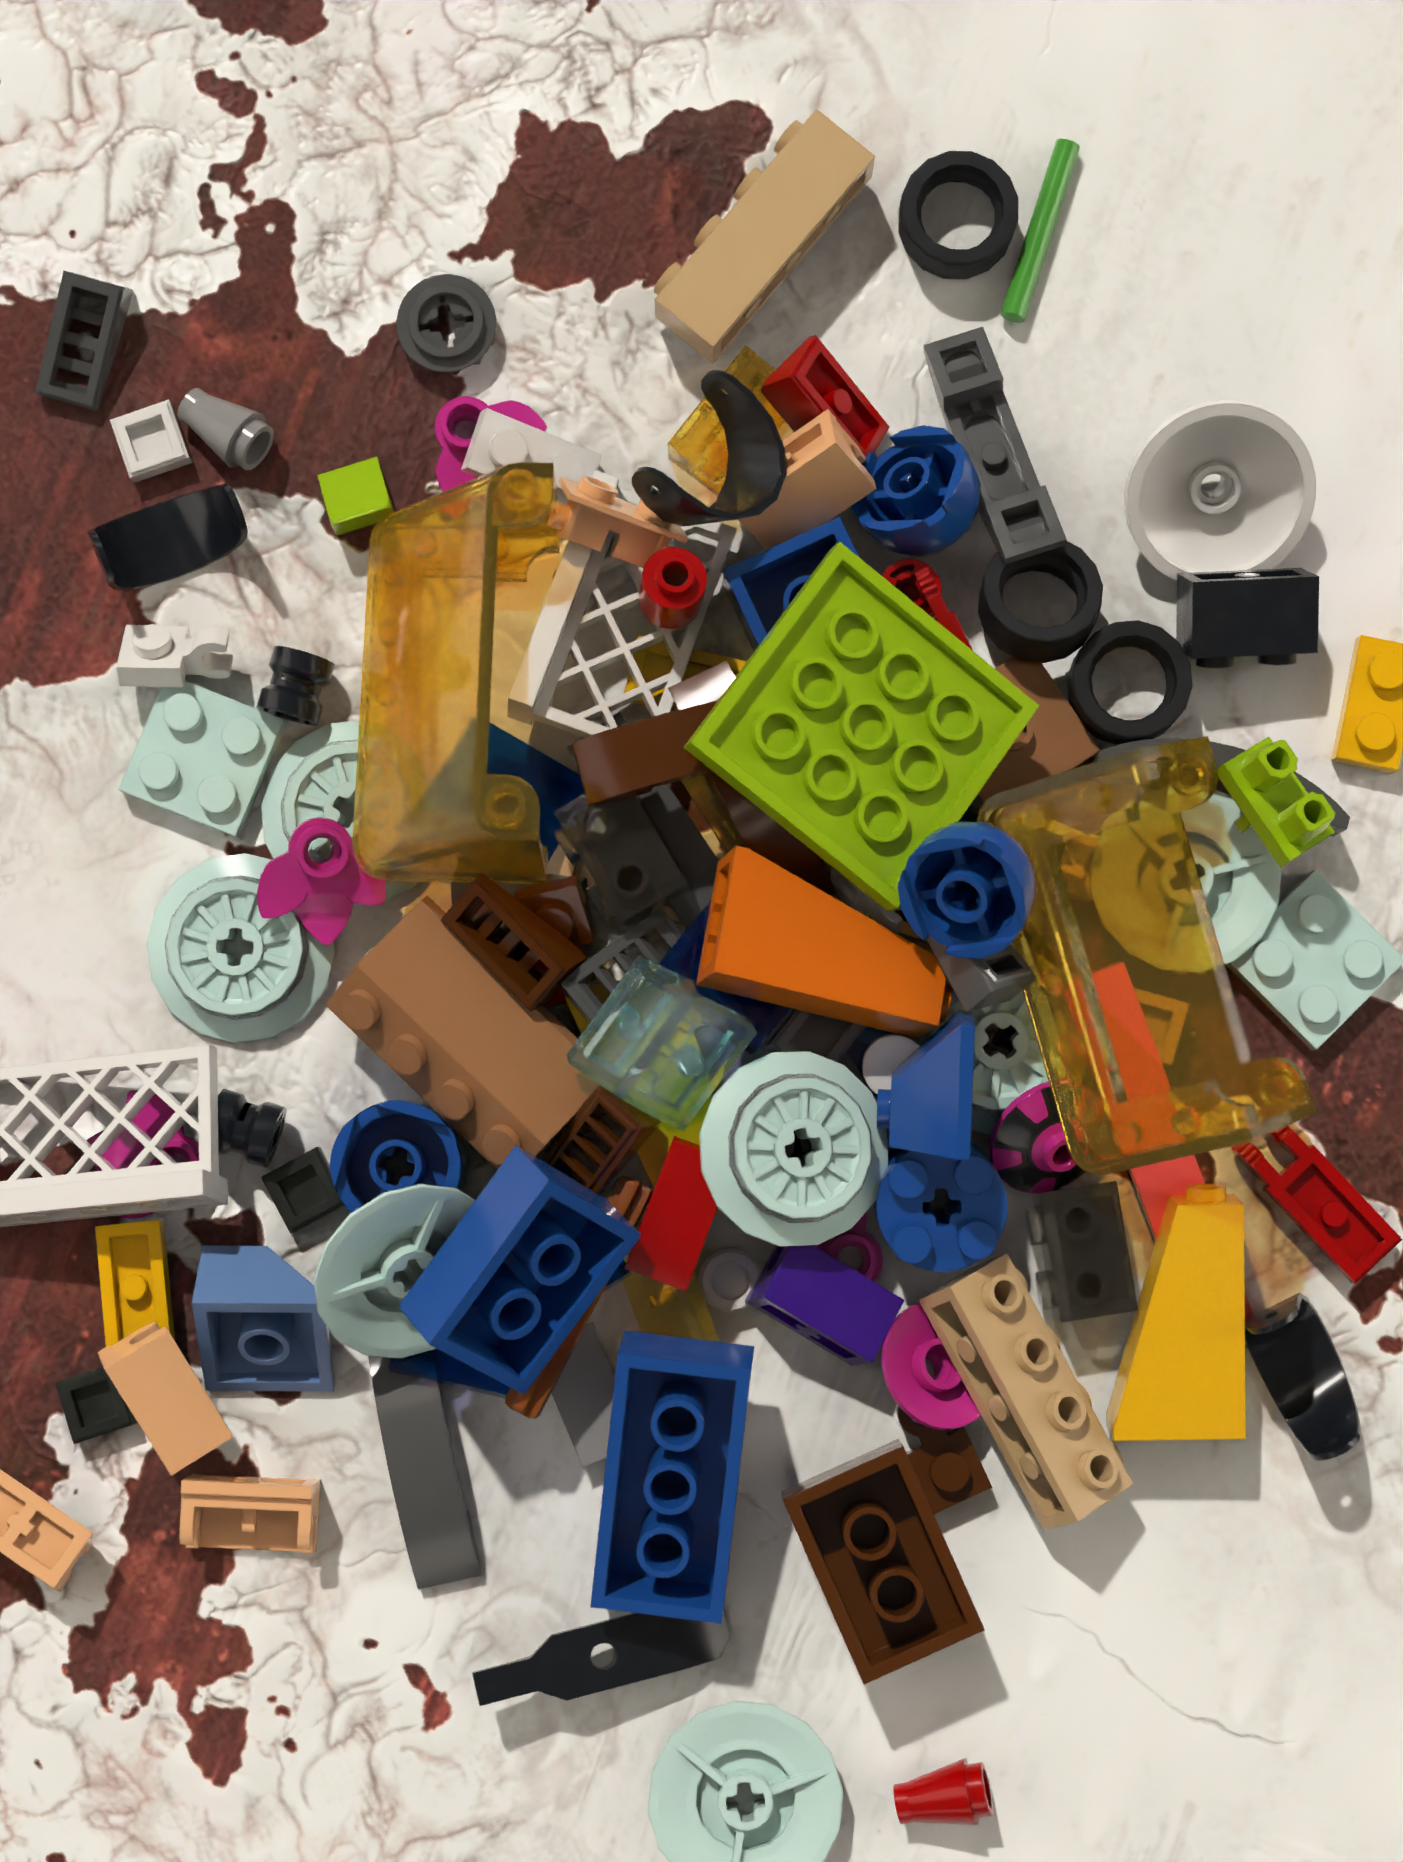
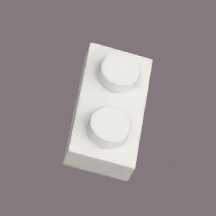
M486 408L480 412L461 471L553 507L556 502L566 505L568 500L558 483L560 476L577 483L580 482L582 476L592 477L594 471L598 469L602 455Z

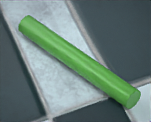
M1068 139L1056 140L1002 307L1001 316L1007 320L1018 323L1025 321L1080 146L1074 141Z

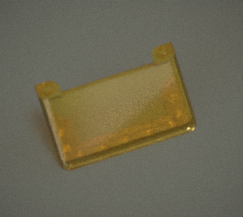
M519 462L505 465L392 512L381 518L372 529L369 541L352 843L354 855L360 867L365 873L375 879L384 881L471 883L476 876L483 873L495 883L542 884L547 882L548 851L547 846L542 845L540 836V806L537 793L531 784L520 777L487 774L495 586L496 582H527L529 566L537 556L546 551L547 553L560 554V537L557 536V529L548 526L550 512L554 504L558 502L554 463Z
M1208 736L1133 749L997 793L986 799L979 809L977 822L986 823L1006 831L1021 844L1034 868L1037 893L1026 925L1010 944L1027 962L1037 978L1023 990L1068 1150L1073 1161L1082 1170L1093 1175H1107L1252 1142L1317 1113L1308 1080L1303 1070L1294 1061L1282 1056H1272L1252 1061L1181 816V812L1199 807L1208 802L1215 793L1218 783V772Z

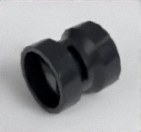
M274 646L269 662L273 672L270 685L261 689L256 707L263 712L282 719L317 726L323 709L319 696L322 687L330 684L335 664L325 658L305 651L284 646Z
M222 1089L218 1095L219 1154L225 1155L234 1151L243 1154L248 1163L268 1168L282 1135L286 1118V1107L270 1102H264L258 1106L248 1103L244 1094Z

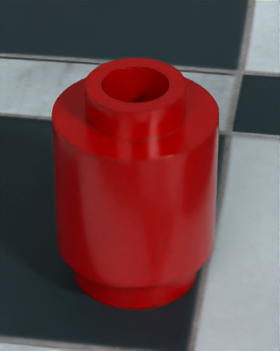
M678 547L661 549L647 560L642 572L639 605L644 616L651 623L665 629H677L690 624L698 616L707 585V573L702 561L689 550Z

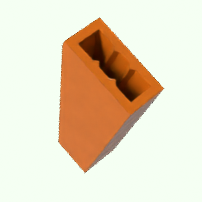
M736 845L718 861L698 970L697 986L913 1038H918L939 1026V1023L945 1020L951 1005L952 989L950 985L945 984L946 975L935 955L749 848Z

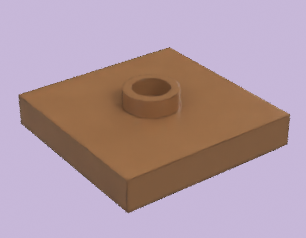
M1015 657L1010 658L995 669L1036 702L1039 708L978 793L991 812L1003 816L1101 750L1043 664L1021 661Z

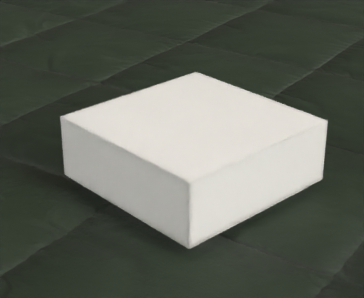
M170 400L110 420L127 472L133 483L193 463L174 406Z

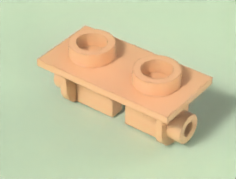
M560 476L558 483L568 500L566 505L556 502L548 519V526L557 529L558 537L600 552L608 532L611 530L618 533L610 551L611 556L644 568L647 560L657 551L675 547L668 544L670 538L686 544L688 537L679 525L660 519L641 499L638 505L616 497L618 491L614 487L593 477L582 476L580 482L577 483Z

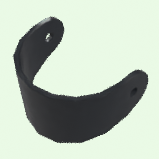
M720 370L707 372L701 380L702 392L714 408L724 428L728 449L726 479L716 501L710 507L706 506L682 489L665 473L652 467H640L632 476L631 483L637 495L651 511L665 522L684 527L757 516L778 499L786 477L785 448L773 418L745 385L731 374Z
M226 483L201 489L137 510L92 528L87 533L108 586L114 590H133L176 579L210 565L241 546L247 538L248 530L238 499L232 487Z
M1299 1292L1245 1319V1343L1256 1368L1285 1422L1309 1456L1314 1460L1322 1461L1338 1457L1352 1449L1359 1442L1361 1435L1358 1409L1341 1359L1324 1323L1309 1299Z

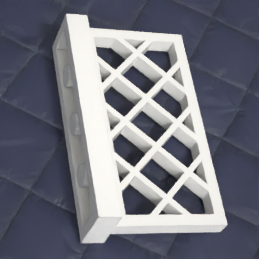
M598 470L594 471L592 477L614 487L618 491L617 498L635 505L639 504L640 497L636 492L618 486V477ZM721 522L680 526L686 536L696 533L718 541L713 558L703 563L707 573V585L701 610L698 616L684 627L665 629L656 626L658 631L626 644L613 615L639 604L642 575L637 565L612 556L607 557L612 541H615L618 534L609 530L600 552L568 540L510 691L507 717L532 725L533 720L586 738L618 727L611 711L641 698L651 717L671 712L674 700L668 688L683 680L737 528ZM670 538L668 544L677 547L675 544L677 540ZM625 564L638 592L607 605L597 586L599 575ZM592 597L598 609L585 614ZM604 620L617 649L585 662L575 641L578 631ZM686 631L681 646L678 649L673 636ZM663 641L674 662L671 673L646 683L632 654ZM571 654L576 666L564 671ZM623 659L637 688L605 701L591 672ZM580 677L583 678L596 706L576 715L550 707L557 687ZM665 688L659 706H657L652 693ZM601 716L606 726L591 720Z
M207 1044L0 1068V1085L12 1083L25 1096L3 1123L0 1121V1148L7 1142L25 1159L7 1181H0V1227L228 1205V1179L219 1176L216 1047ZM197 1063L198 1086L181 1104L162 1085L179 1065ZM158 1067L152 1075L144 1070ZM131 1070L144 1082V1085L126 1106L120 1110L102 1091L120 1071ZM98 1074L92 1082L84 1076ZM72 1077L84 1091L61 1117L43 1098L60 1078ZM29 1081H38L33 1086V1088H31L28 1084L25 1083ZM156 1093L175 1113L151 1139L132 1120ZM96 1100L115 1119L91 1145L73 1128V1125ZM37 1107L55 1125L34 1150L31 1151L13 1133L32 1110ZM197 1108H198V1119L193 1115L194 1111H195ZM187 1122L199 1133V1161L177 1163L163 1148L183 1124ZM126 1128L145 1148L128 1168L116 1169L102 1155ZM66 1135L85 1154L68 1174L56 1175L43 1161ZM155 1157L163 1163L162 1165L148 1166ZM95 1163L103 1170L89 1172ZM35 1170L43 1176L29 1178Z

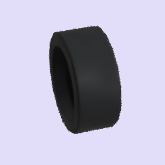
M947 151L927 159L910 175L901 196L898 233L906 253L922 270L943 279H969L989 271L1005 256L1018 223L1019 198L1010 176L994 160L973 151ZM947 182H965L981 189L990 198L995 210L994 225L989 236L978 246L970 249H949L935 243L927 235L921 221L923 203L927 195L934 188Z
M1068 541L1065 546L1008 564L1004 563L997 551L984 572L979 593L978 615L984 633L999 650L1016 659L1037 663L1064 659L1082 647L1092 632L1101 609L1103 584L1096 564L1080 547ZM1029 571L1049 573L1063 580L1073 590L1077 598L1076 611L1071 620L1065 624L1049 628L1029 625L1016 618L1004 605L1003 590L1006 583L1014 575Z
M1140 620L1114 622L1095 632L1074 657L1067 678L1069 704L1086 729L1097 739L1115 745L1154 739L1164 734L1186 709L1193 687L1191 663L1181 644L1162 627ZM1135 647L1145 650L1159 661L1165 672L1166 692L1163 701L1152 714L1142 719L1123 720L1111 716L1100 707L1093 694L1092 676L1096 664L1105 654L1117 648Z

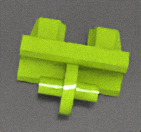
M1268 736L1224 763L1214 772L1244 814L1234 822L1238 830L1243 833L1253 827L1277 864L1282 868L1335 833L1330 823L1336 813L1323 794H1317L1313 791L1308 794L1294 773L1297 770L1298 758L1285 740L1272 742Z

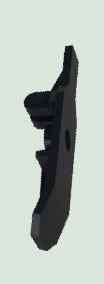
M725 1610L723 1611L722 1624L631 1613L551 1634L531 1656L472 1672L479 1706L536 1691L567 1701L719 1659L731 1636ZM601 1643L610 1644L614 1649L613 1660L604 1667L595 1666L591 1661L593 1648Z

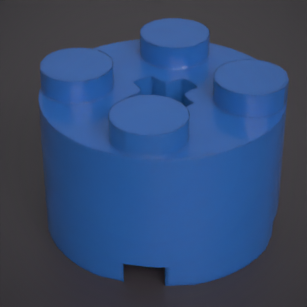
M393 1100L366 1108L343 1126L332 1148L330 1175L340 1200L347 1210L352 1213L382 1193L418 1184L457 1188L462 1192L467 1176V1156L461 1135L435 1110L413 1102ZM402 1148L408 1150L407 1161L415 1164V1169L412 1176H402L399 1183L396 1184L393 1182L394 1172L385 1168V1161L388 1156H399Z
M972 1141L970 1145V1160H955L894 1148L888 1154V1167L882 1176L877 1191V1198L873 1203L882 1235L897 1257L915 1267L934 1272H949L963 1269L989 1256L997 1246V1241L1003 1232L1008 1211L1005 1187L996 1168L987 1154ZM936 1189H946L949 1198L952 1200L945 1202L944 1210L932 1211L930 1203L926 1202L934 1200Z

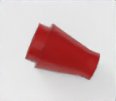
M966 1758L911 1781L894 1784L893 1786L895 1807L900 1824L919 1822L978 1825L979 1818L993 1815L991 1790L983 1762L968 1764Z

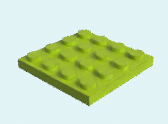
M838 542L829 550L683 748L889 912L897 909L900 905L898 883L901 873L906 868L908 858L927 836L961 819L1039 708V705L844 544Z

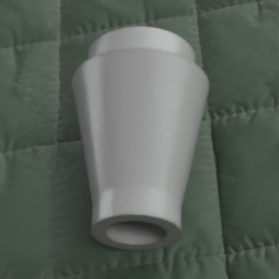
M194 388L189 391L179 405L178 419L188 425L230 468L240 466L245 470H251L262 462L271 448L274 430L266 424L265 416L260 412L209 395L200 388Z

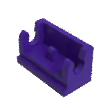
M814 1245L777 1246L770 1255L753 1289L750 1290L745 1299L746 1303L851 1366L873 1363L905 1301Z

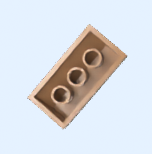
M427 895L359 961L325 1006L497 1170L515 1145L539 1158L558 1139L595 1088L601 1082L610 1080L615 1073L543 1005L530 1012L441 921L446 913Z

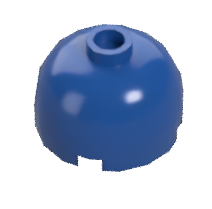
M923 425L902 430L889 437L894 446L885 450L879 457L876 456L873 450L866 456V461L861 464L874 479L876 490L851 506L861 526L876 541L891 552L916 557L942 551L954 544L970 528L978 513L981 486L975 467L964 446L958 443L954 436L944 428Z
M955 822L927 836L908 858L906 868L901 873L898 883L901 910L912 930L924 941L930 936L937 943L947 946L943 953L956 958L982 959L1003 951L1026 925L1037 893L1034 868L1021 844L1006 831L982 822Z

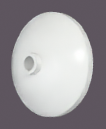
M1239 400L1204 402L1180 411L1167 419L1146 439L1139 449L1130 467L1124 493V507L1128 528L1145 558L1157 570L1176 581L1177 573L1273 569L1292 552L1309 525L1316 500V474L1310 453L1303 440L1276 413L1254 403ZM1210 474H1219L1221 476L1220 483L1215 489L1210 491L1201 490V484L1205 477Z

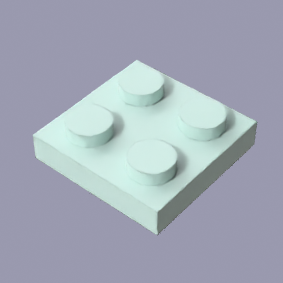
M185 680L183 687H161L118 790L239 839L287 723L284 719Z
M1314 870L1279 903L1263 937L1238 959L1226 965L1312 1051L1317 1050L1403 964V956Z

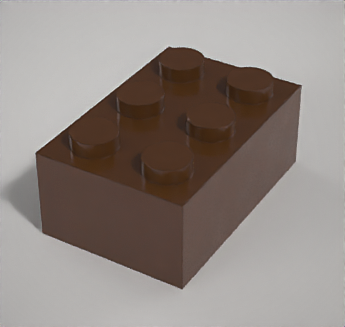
M899 1439L781 1491L782 1500L863 1684H867L985 1630L905 1448Z

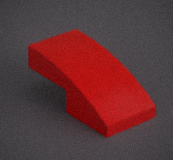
M674 1136L638 1231L641 1236L632 1247L625 1266L627 1270L685 1292L717 1210L701 1173L700 1145Z

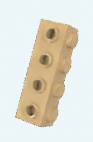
M818 109L812 113L804 124L796 120L789 125L774 147L777 156L764 171L756 167L749 172L734 194L737 203L723 219L716 214L703 226L694 241L697 250L683 266L678 262H674L663 273L654 287L653 292L657 294V297L654 299L656 319L712 364L717 361L872 178L875 155Z
M1007 1253L970 1268L918 1300L1043 1530L1079 1522L1133 1485L1123 1466V1457L1120 1450L1106 1435L1092 1409V1402L1088 1392L1076 1380L1060 1351V1343L1055 1332L1044 1322L1029 1294V1287L1025 1277L1014 1267Z

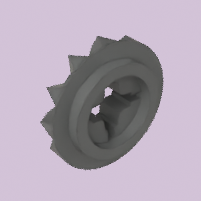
M441 274L420 281L408 291L399 306L396 327L400 343L409 359L414 360L429 373L437 371L457 375L465 368L472 365H480L483 356L490 346L495 343L497 318L489 296L479 285L462 276ZM446 302L447 309L451 312L455 321H465V326L455 329L454 347L448 348L447 342L443 340L440 332L429 331L430 326H435L440 322L439 314L442 313L441 303Z

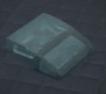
M638 956L566 1056L572 1066L612 1094L641 1111L684 1131L755 1037L757 1031L751 1018L698 995L691 979Z

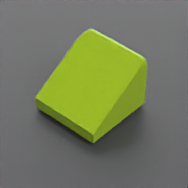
M378 457L317 475L328 517L337 536L396 517Z

